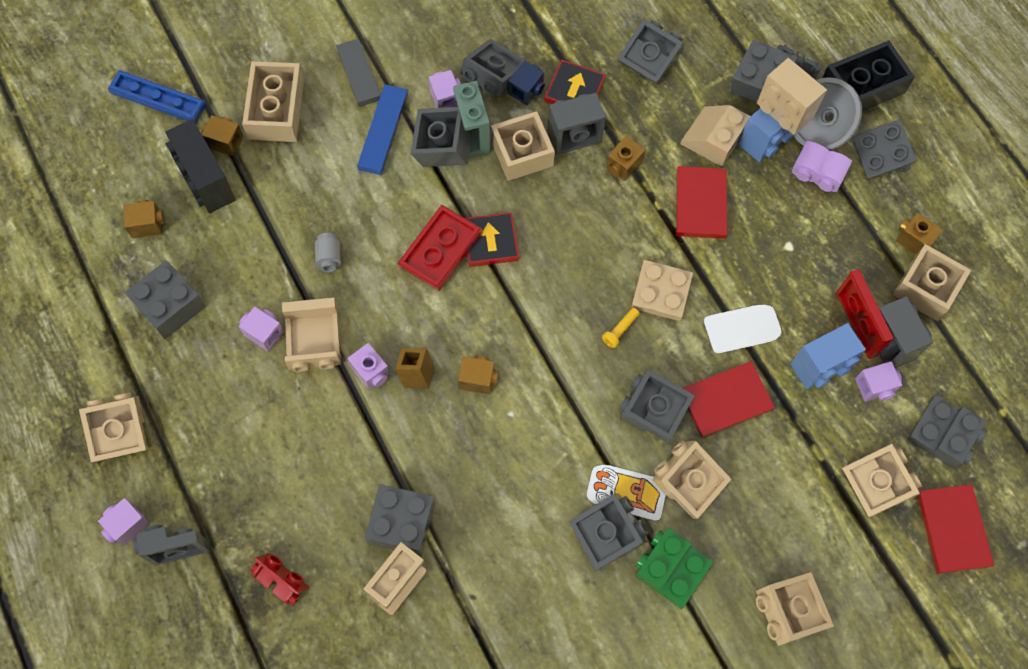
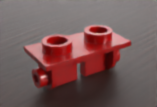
M267 553L255 557L256 563L250 569L253 573L252 576L266 588H270L275 581L277 585L272 593L285 604L290 603L294 606L300 599L298 594L310 588L303 582L302 576L296 572L289 571L282 565L281 559L277 556Z

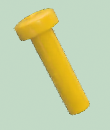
M631 308L611 332L606 331L602 335L603 342L611 348H616L619 345V337L640 315L639 311Z

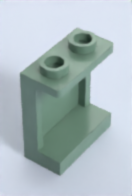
M477 81L453 86L464 129L466 131L472 130L469 158L490 154L489 120Z

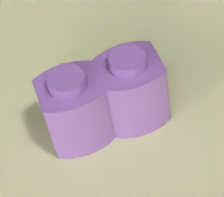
M806 141L792 169V173L801 181L814 182L823 191L837 192L852 160L838 152L829 151L820 144Z

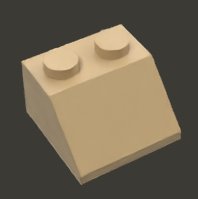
M731 105L704 107L680 144L723 167L740 141L747 120L751 116Z

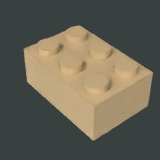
M251 61L242 122L248 140L297 142L304 77L300 63Z

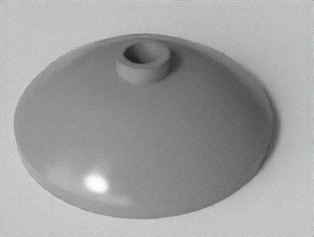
M828 77L816 80L827 91L814 118L800 129L794 137L803 146L806 141H811L824 146L830 151L844 145L855 134L862 117V104L858 93L851 85L843 80ZM834 114L833 120L828 122L829 115Z

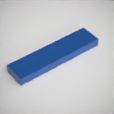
M121 70L118 71L108 87L109 92L113 95L185 121L193 119L195 124L207 106L206 102L202 99Z
M384 84L357 165L358 170L382 175L408 96V89Z

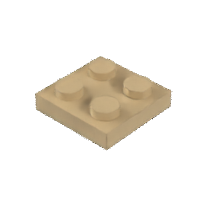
M644 260L631 308L681 321L693 272Z

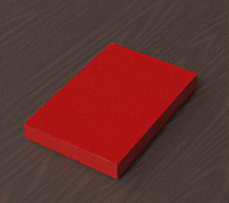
M677 167L676 236L726 239L727 169Z
M441 204L397 264L405 271L440 291L481 236L483 230Z
M860 269L849 273L836 294L858 339L866 349L864 352L867 358L872 359L877 357L894 338Z
M752 361L683 388L695 395L688 407V411L701 438L770 412L775 408Z
M973 485L919 491L920 495L917 497L937 574L993 567L994 562Z

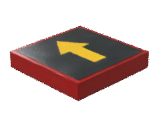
M561 59L545 95L544 102L553 104L559 100L566 101L577 98L582 94L597 93L598 95L606 74Z
M512 212L465 218L483 230L481 236L467 253L469 267L519 261Z

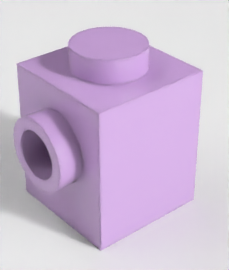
M451 70L437 72L433 76H429V90L436 108L458 107L453 86L461 84L459 78L455 79Z
M255 306L250 312L243 315L238 326L244 337L267 352L270 351L284 333L280 322L276 321L277 317L267 309L261 311Z
M369 343L347 358L350 368L368 390L374 386H381L388 379L387 376L390 375L388 366Z
M892 361L864 369L855 378L865 402L877 398L880 401L891 399L896 396L895 392L902 386L901 374L894 368Z
M126 498L122 499L117 505L114 504L107 508L103 513V517L98 520L104 528L101 531L102 535L111 544L116 541L123 546L150 523L134 504Z

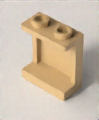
M335 298L282 302V313L285 317L287 356H285V364L288 369L294 372H305L308 368L319 367L320 369L327 370L334 368L336 365H341L338 307Z
M400 542L363 590L373 602L392 616L427 573L426 569L422 567L424 560Z

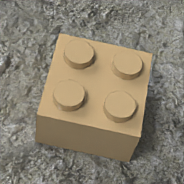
M787 58L767 76L757 104L763 112L771 115L778 121L783 129L795 135L814 118L827 89L790 58Z
M537 111L491 125V143L507 181L554 166L555 151Z
M924 244L913 258L892 295L898 299L907 296L910 303L914 304L917 310L938 321L950 309L971 269Z

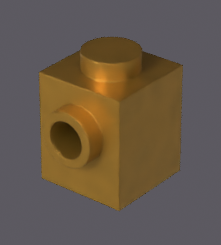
M211 115L208 123H205L201 130V134L209 149L234 156L244 137L239 124L226 117L219 118Z
M626 136L608 155L606 168L614 177H619L626 181L643 162L646 150Z
M141 200L137 203L123 205L124 228L131 238L162 234L165 215L162 209L159 210L154 201Z
M916 213L912 220L906 218L899 227L898 231L901 232V235L896 241L914 254H917L924 244L931 247L943 229L919 213Z
M401 348L395 370L404 388L429 389L435 367L427 348Z
M463 356L458 378L459 389L490 395L491 386L496 387L499 371H494V361H490L489 358L484 356H475V358Z

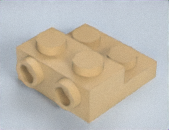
M131 393L114 396L115 401L104 403L103 398L88 401V407L79 409L91 462L148 449L142 424L144 417L139 396L131 397Z
M681 441L672 449L673 457L668 462H661L655 468L654 472L657 475L652 481L670 499H675L693 519H698L732 479L696 441Z
M893 444L842 468L869 518L920 495L918 488L922 487L918 477L915 472L908 473L904 466L908 462L901 448L895 450Z
M812 572L768 585L756 591L758 595L756 605L761 612L765 613L769 623L767 625L768 635L772 640H776L778 646L834 627Z

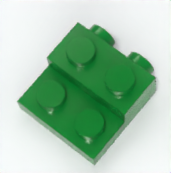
M668 527L665 533L659 530L650 543L654 546L650 555L644 553L635 567L639 571L635 577L677 607L683 609L713 561L691 547L692 543Z

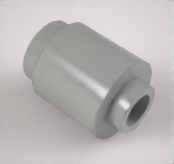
M333 233L318 235L314 243L315 266L323 272H333L341 266L340 241Z

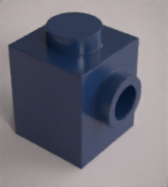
M524 61L508 80V94L528 106L535 95L539 96L545 87V83H543L544 72L538 66Z

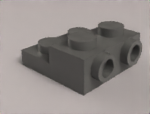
M643 19L617 59L618 62L658 85L668 68H672L684 50V43L682 42L683 39L676 33L671 32L668 34L663 31V27L656 21L651 20L649 22Z
M489 39L464 58L460 74L463 75L467 82L477 81L486 94H494L500 97L508 91V80L526 60Z
M648 369L644 376L638 374L631 386L635 392L631 398L626 396L618 410L623 412L620 419L642 432L645 429L662 440L669 442L695 395Z
M934 395L907 439L955 469L962 463L966 465L970 462L975 454V451L971 449L975 442L980 443L987 433V430L983 428L987 421L964 406L958 409L937 395Z
M614 493L569 521L595 570H600L621 556H625L647 543L644 536L648 535V531L641 520L635 521L631 514L634 507L627 496L621 497L620 494Z
M152 525L146 527L145 532L137 533L136 537L133 538L135 553L155 566L211 552L209 541L196 530L193 531V529L178 530L174 534L162 525Z

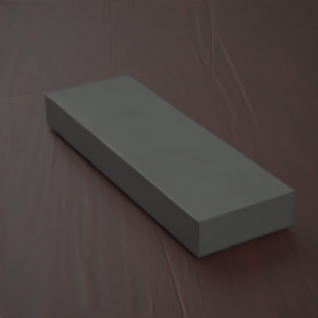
M359 39L336 45L358 107L379 101L380 93Z

